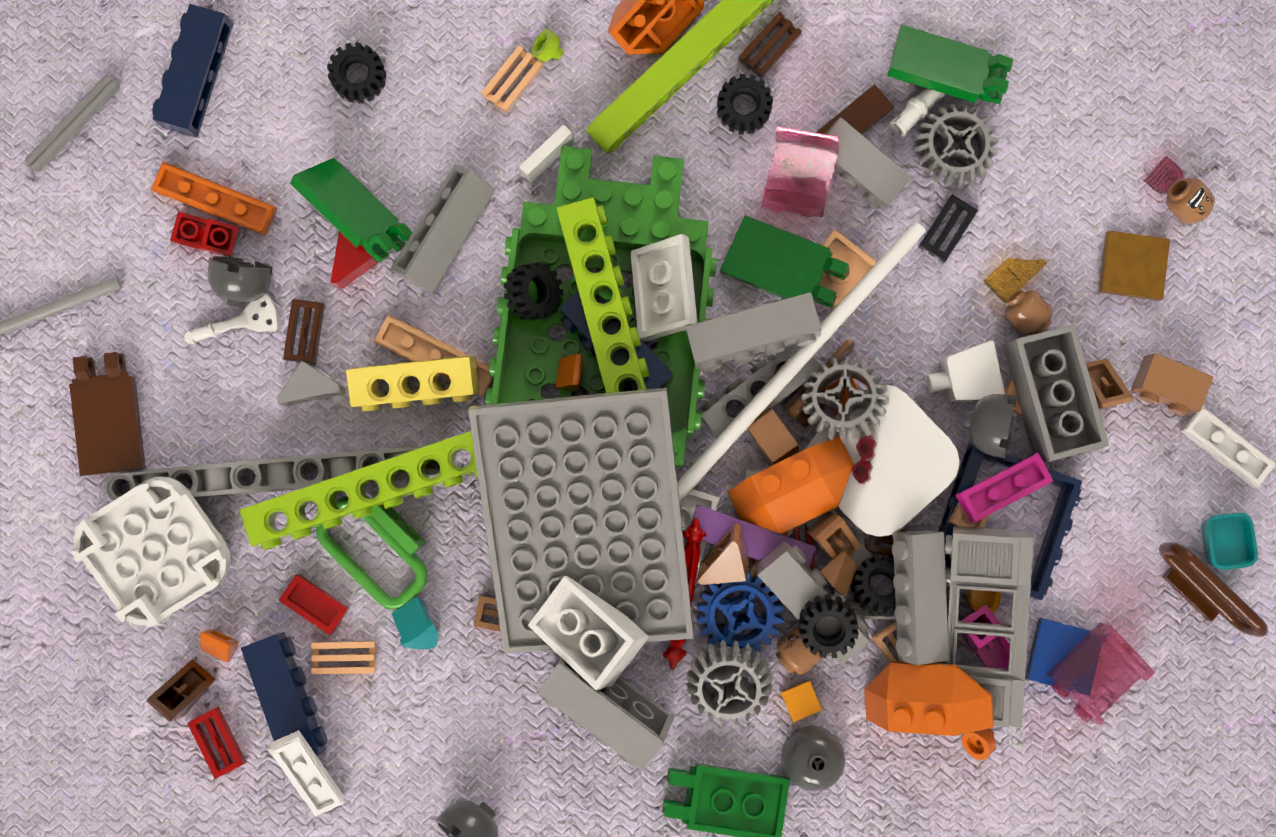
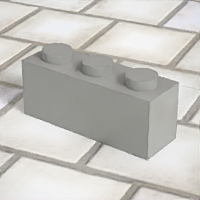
M841 117L832 124L812 149L817 154L815 159L827 169L833 167L841 174L839 179L852 189L857 187L864 193L862 198L874 208L878 206L881 208L888 207L912 178Z

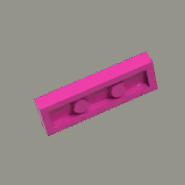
M1039 453L955 496L971 524L1053 482V479Z

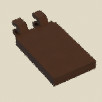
M104 353V366L107 374L96 376L94 359L92 357H73V370L76 379H72V384H69L80 476L146 468L136 379L134 376H129V373L126 372L125 358L122 353Z

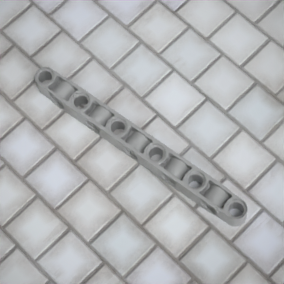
M422 447L386 448L120 473L109 478L106 483V493L110 499L115 500L123 495L121 485L126 480L129 482L131 490L142 482L154 477H170L183 483V479L187 475H190L193 480V485L189 491L194 498L296 490L366 467L372 458H378L381 462ZM314 463L318 467V475L315 479L309 480L306 477V468ZM429 463L425 467L427 476H437L440 472V468L434 470L429 466ZM252 469L256 477L254 483L248 486L244 481V475L246 471ZM406 471L399 472L395 477V481L410 479Z

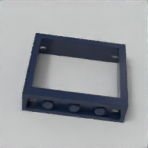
M973 443L967 445L938 529L939 532H944V545L946 544V535H952L953 526H955L948 522L959 502L955 495L974 486L982 460L1009 468L1023 459L1006 454V458L991 456L979 451L974 447ZM1048 468L1047 470L1053 479V482L1050 484L1061 487L1031 575L1030 598L1043 600L1048 588L1052 587L1053 579L1050 576L1053 567L1057 566L1062 558L1063 549L1060 546L1063 537L1069 534L1073 524V519L1070 518L1073 508L1077 507L1081 501L1079 495L1082 481ZM945 554V566L951 567L950 554Z

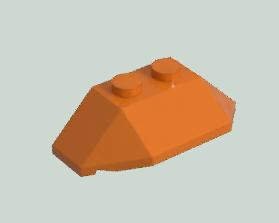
M622 0L615 7L607 32L626 54H661L671 46L703 10L705 0Z
M840 436L833 440H827L809 447L750 476L728 490L727 493L741 520L783 534L839 507L854 463L844 443L841 442Z
M891 661L864 688L866 719L890 732L956 736L994 727L992 693L987 689H983L972 677L955 664L930 663L914 665L906 662Z

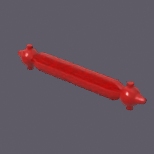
M694 518L692 524L683 531V538L687 540L684 548L691 606L701 551L699 542L706 536V531H703L700 527L698 518ZM686 639L669 640L670 646L666 649V652H663V657L667 658L672 670L687 655L686 650L682 649Z

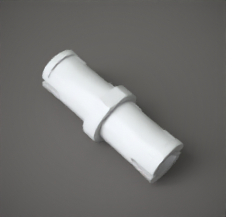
M925 88L918 96L912 97L906 103L905 109L890 122L891 129L897 135L905 136L919 120H924L928 116V111L945 94Z

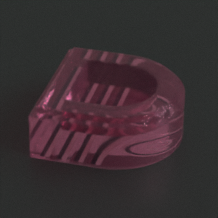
M1165 156L1143 181L1157 193L1168 194L1170 186L1184 177L1181 168Z

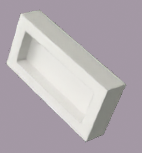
M564 124L519 166L522 175L530 183L540 176L561 155L562 146L570 147L574 143L572 132Z

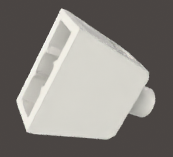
M994 340L940 360L942 372L926 376L929 392L946 390L949 403L978 402L983 397L992 394L1005 395Z

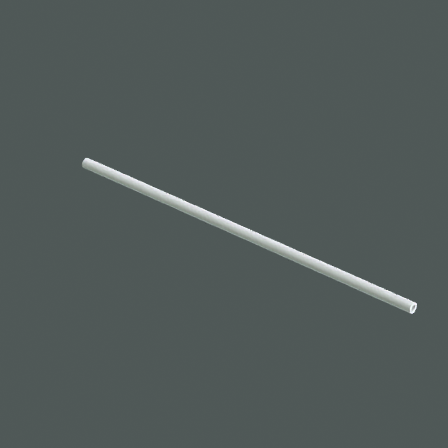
M914 221L820 324L822 328L821 336L816 337L817 341L809 345L800 346L678 480L680 502L926 233L922 225Z

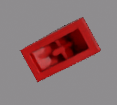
M340 231L338 233L330 283L337 288L343 289L378 263L365 251L363 245L356 248Z

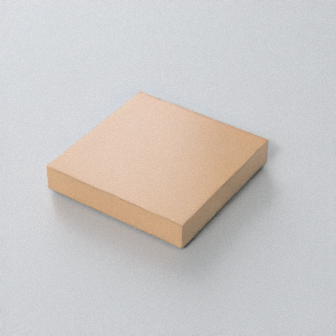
M834 229L822 246L830 248V252L833 253L831 258L848 263L849 271L845 280L824 273L819 286L836 292L837 298L833 305L835 309L877 261Z

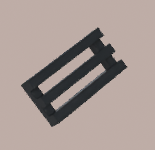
M952 194L918 247L922 250H927L928 254L933 257H938L939 261L946 262L978 210ZM952 205H957V209L934 245L930 244L929 241ZM963 210L968 212L967 216L944 252L939 249Z

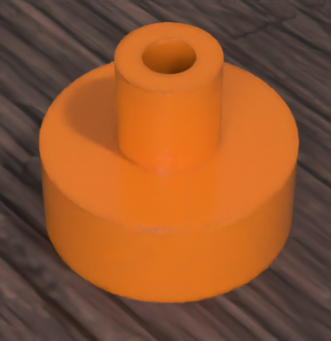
M991 729L965 733L962 736L964 749L975 759H987L996 749L994 732Z

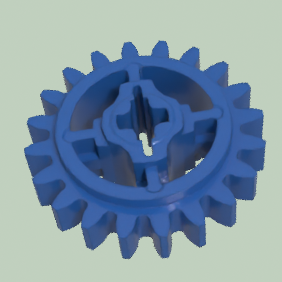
M748 571L746 581L709 584L711 592H700L701 597L706 602L697 603V609L704 613L697 615L696 618L697 623H706L700 628L701 634L707 635L711 633L707 639L709 645L719 641L718 648H720V643L724 640L727 646L732 647L733 642L737 640L739 648L742 649L749 644L750 647L752 646L755 651L760 653L759 642L762 641L770 646L771 641L768 634L779 635L778 629L773 624L783 623L782 616L776 614L784 610L782 603L775 602L779 598L773 592H769L770 589L765 583L761 585L762 580L757 574L753 579H750ZM744 590V592L741 591V593L735 597L724 598V596L731 592ZM756 595L764 603L763 617L757 615V612L753 610V601ZM716 608L721 610L726 616V626L724 629H721L715 621ZM744 608L746 614H739L738 617H735L734 611L740 612ZM744 629H754L753 631L746 634L735 635L739 634Z

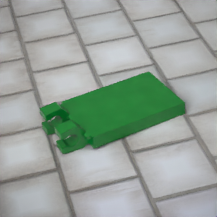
M901 24L887 76L974 103L979 98L983 101L1000 104L1003 94L1006 93L1009 81L1006 80L1007 72H1010L1013 59L1001 54L992 56L993 54L988 53L987 50Z
M335 158L294 174L290 182L356 248L363 245L365 251L379 263L388 258L389 254L387 251L394 249L400 252L412 234V231L404 223H399V219Z
M745 215L720 272L783 299L811 292L814 302L832 308L837 298L836 292L819 286L824 273L845 280L849 271V264L836 258H831L833 253L830 252V248Z
M698 763L695 766H690V771L668 768V784L687 787L685 803L675 800H663L662 813H664V817L682 819V823L686 824L688 830L737 837H782L790 783L788 777Z

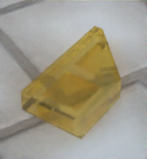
M1007 258L983 282L1005 303L1047 262L1044 259L1020 260Z

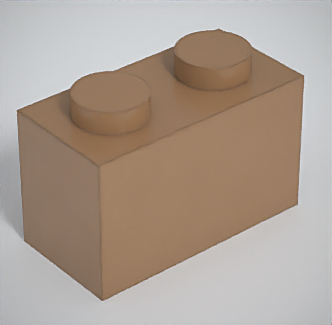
M1153 353L1144 356L1131 391L1140 394L1139 398L1145 402L1152 404L1160 402L1168 405L1169 411L1187 416V414L1201 411L1213 376Z

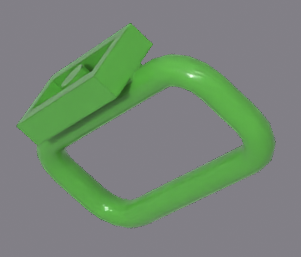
M348 497L337 500L335 502L336 506L339 509L345 508L348 504ZM384 505L371 508L373 514L362 518L415 572L414 581L398 597H390L331 538L329 529L324 530L323 525L316 527L317 539L322 547L384 608L399 609L415 598L426 585L428 577L426 566L415 553L427 542L393 508L385 509Z

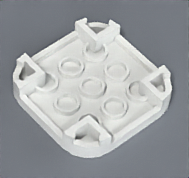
M887 385V391L882 394L889 397V403L882 405L887 411L886 416H876L880 420L879 427L868 424L871 430L870 435L877 442V446L874 449L875 457L870 461L873 466L870 472L871 480L865 484H860L854 478L851 471L839 504L841 511L856 527L866 534L877 537L890 536L901 531L934 499L951 486L957 478L960 466L958 450L951 439L905 392L891 385ZM869 389L863 391L864 394H871ZM869 405L854 410L851 413L850 421L863 415ZM839 414L833 419L839 421ZM829 429L822 434L817 433L807 448L830 440L827 436ZM862 430L858 431L859 440L866 436ZM848 433L847 440L843 443L855 465L861 461V456L856 448L859 440L855 441L852 433Z
M170 477L148 479L84 519L75 528L77 530L74 535V550L71 551L76 562L82 559L116 606L118 611L114 615L122 622L126 620L136 625H146L147 628L159 624L164 618L206 592L212 591L226 577L231 565L230 551L226 542L190 491L181 482Z

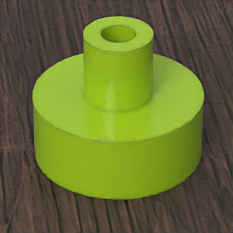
M549 29L543 30L533 43L531 49L532 56L542 62H547L551 58L559 60L563 55V49L558 47L560 37Z

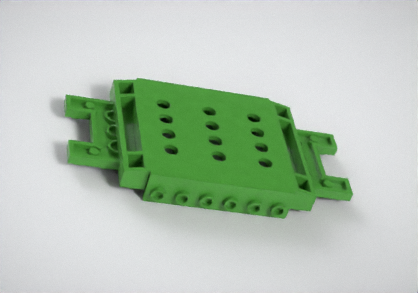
M562 146L555 205L524 202L521 228H513L512 237H506L505 255H509L508 267H502L501 285L509 282L506 277L509 273H513L512 269L529 263L543 262V265L548 264L551 266L550 271H556L558 267L565 265L569 266L573 271L557 207L594 197L597 206L603 205L608 224H604L603 229L605 236H612L616 254L611 255L613 266H620L621 272H628L632 275L630 251L679 234L689 237L697 323L711 320L705 318L706 307H712L714 289L708 287L709 277H715L717 258H711L712 249L706 248L708 221L678 218L684 159L653 156L650 185L590 179L592 149ZM594 229L584 230L580 235V240L583 242L592 241L596 236V231ZM602 259L592 260L589 263L588 271L591 269L601 271L604 267V261ZM574 272L570 280L561 281L562 284L559 285V288L563 289V295L559 296L562 299V304L557 306L558 309L579 291ZM531 280L529 293L532 300L536 303L538 300V290L535 283ZM633 284L628 288L619 286L622 298L628 296L633 315L627 316L630 328H637ZM602 289L598 292V295L608 303L612 299L613 292L609 289ZM499 296L497 315L502 316L500 327H495L493 345L498 346L496 358L491 357L489 376L494 377L493 388H487L485 405L542 400V388L546 385L556 386L560 359L574 354H581L583 356L584 363L580 388L586 389L590 395L606 393L596 355L594 357L586 351L576 331L571 334L565 328L566 335L562 340L553 341L549 338L548 330L551 326H563L560 322V319L563 318L560 314V309L548 318L531 321L521 320L520 316L516 317L512 314L514 309L507 307L506 304L509 303V299ZM686 330L657 338L658 345L652 350L673 373V380L664 388H667L675 465L676 468L683 469L686 439H692L694 429L700 430L702 411H697L696 405L697 398L703 399L705 380L699 379L700 369H696ZM625 383L621 386V392H625L623 389L626 386ZM558 389L559 395L557 398L571 397L573 391Z

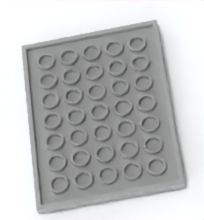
M667 388L470 406L468 412L504 654L553 650L528 624L564 576L570 577L626 615L649 636L646 642L694 638Z

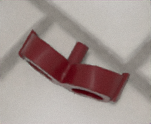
M871 435L862 437L856 445L861 461L854 465L852 473L860 484H865L871 480L870 472L873 466L870 461L875 457L874 449L877 446V442Z

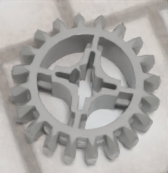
M953 103L949 105L947 111L943 107H939L936 110V115L928 114L926 117L927 123L922 122L918 129L921 133L917 134L914 139L915 142L920 144L915 147L914 153L923 155L918 159V165L927 164L928 166L924 171V175H929L933 171L936 174L933 181L937 183L943 177L945 178L944 183L946 187H949L953 180H955L957 187H962L965 180L969 184H973L976 181V176L982 178L986 175L985 168L990 169L993 166L994 161L991 158L998 154V150L992 147L998 143V138L990 136L995 131V126H985L988 116L982 117L981 120L976 117L979 113L978 108L968 113L967 104H963L959 111H957ZM951 125H959L966 129L963 131L955 130ZM934 133L939 137L938 141L942 146V152L939 155L936 154L933 145ZM973 136L978 144L977 157L974 155L975 151L970 144ZM963 138L965 139L957 150L953 149L947 153L955 141L959 142ZM954 160L960 165L964 164L966 167H954L945 162Z
M846 356L843 359L844 364L838 365L837 359L833 358L831 359L832 367L828 368L824 363L819 365L822 372L821 375L814 371L810 373L811 379L814 382H805L804 388L809 393L802 394V401L809 404L803 407L804 414H812L808 418L810 425L819 423L816 428L819 434L829 429L828 439L833 440L836 433H840L841 442H846L847 434L852 433L853 439L857 441L859 440V430H862L867 436L870 435L871 430L868 424L879 427L880 420L876 416H886L887 411L882 405L889 403V397L882 394L887 391V385L879 384L882 380L881 373L871 375L874 370L873 365L869 364L861 369L862 359L858 358L854 365H850V359ZM840 378L839 385L836 388L822 393L823 389L830 382ZM851 378L864 383L871 394H864L863 391L854 389L851 386ZM845 387H847V393L850 398L848 399L847 404H845L844 412L843 405L841 404L840 400L843 398V395L845 394ZM819 404H827V407L838 410L839 421L824 414ZM869 405L863 415L850 421L851 413L854 410Z
M724 640L720 643V648H716L710 643L708 653L700 650L698 659L691 661V670L687 672V692L691 694L690 700L692 705L698 704L700 714L708 711L710 721L716 716L720 717L722 725L725 723L726 718H732L736 725L738 717H743L746 721H749L750 712L759 715L761 711L760 705L766 706L768 703L767 695L772 693V685L770 684L772 682V673L768 671V663L766 660H761L759 651L751 653L749 644L742 649L739 648L737 640L733 642L732 647H728ZM743 669L751 674L755 680L754 685L742 676ZM704 680L710 682L711 686L717 689L716 695L708 690Z

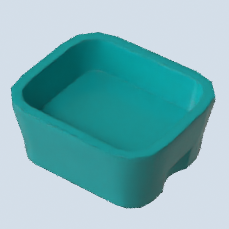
M1246 513L1222 514L1203 521L1201 530L1206 560L1210 565L1218 569L1229 570L1245 568L1255 564L1258 559L1254 524L1249 515Z

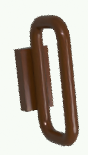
M1165 542L1159 546L1158 550L1161 557L1170 566L1162 575V578L1206 620L1213 621L1220 613L1231 625L1244 634L1256 637L1267 635L1268 627L1264 620L1194 553L1178 543Z

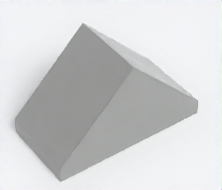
M301 361L277 396V401L280 405L290 406L346 394L345 387L308 363Z

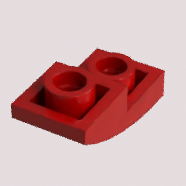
M178 211L170 241L190 248L232 257L239 227Z

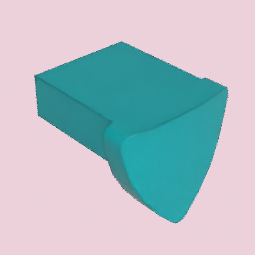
M416 596L391 613L401 636L400 642L403 647L418 650L436 647L438 632L422 599Z

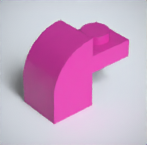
M984 605L962 620L963 622L1000 624L987 605ZM960 633L972 653L975 652L984 667L1008 669L1010 644L1004 636Z

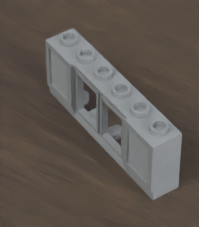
M953 526V534L946 535L945 554L951 555V567L945 566L946 586H950L949 598H947L949 661L939 662V664L956 665L957 633L1010 637L1008 669L968 665L957 666L972 677L983 689H987L992 693L994 726L1022 727L1034 542L1032 531ZM960 589L1013 593L1011 625L958 621Z

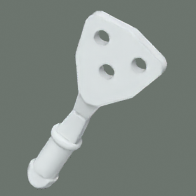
M265 294L259 300L250 302L241 315L217 323L211 322L201 328L187 331L184 335V341L188 344H196L198 341L212 336L217 337L218 334L236 328H247L259 333L274 332L279 330L280 327L278 310L271 296ZM256 314L259 315L257 320L254 319ZM269 320H272L271 325H268Z

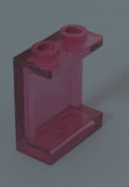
M777 127L766 186L763 191L762 207L776 212L788 211L799 213L805 217H823L839 152V137Z
M1099 623L1046 675L1054 682L1051 688L1062 699L1065 700L1068 697L1075 704L1073 711L1085 723L1091 721L1101 725L1104 722L1101 716L1139 679L1147 681L1156 672L1111 625Z

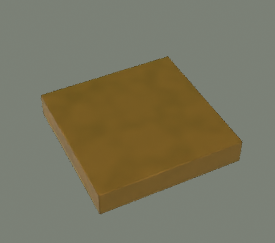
M1116 231L1106 232L1099 293L1157 301L1163 300L1170 239Z

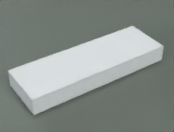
M1203 406L1201 411L1192 413L1179 430L1252 488H1258L1276 465L1274 461Z
M299 730L269 743L270 753L315 816L344 804V795Z

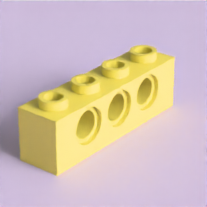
M475 355L356 367L346 370L350 406H361L362 412L380 410V404L391 403L392 408L410 407V401L422 400V405L440 404V398L452 397L453 402L470 401L471 395L480 392ZM441 372L446 373L450 377L451 384L448 389L442 388L438 383V376ZM410 376H414L419 380L420 388L418 392H413L408 387ZM380 379L385 380L389 385L387 395L381 394L378 390Z

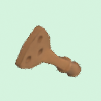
M848 338L827 361L826 366L828 368L832 367L831 359L833 358L837 359L838 364L841 363L844 357L853 351L855 343ZM801 396L788 409V415L792 418H797L803 412V407L809 403L803 402Z

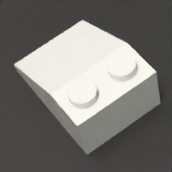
M568 576L562 578L528 624L543 641L595 690L612 686L649 638L626 615Z

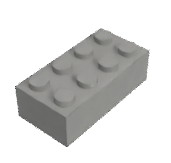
M1075 324L1018 338L1003 344L1033 454L1039 453L1045 463L1109 446Z
M562 658L537 691L547 704L559 708L568 715L575 725L587 729L600 744L611 747L620 754L624 762L631 766H636L641 771L664 743L674 719L672 714L621 676L618 677L612 686L595 690Z

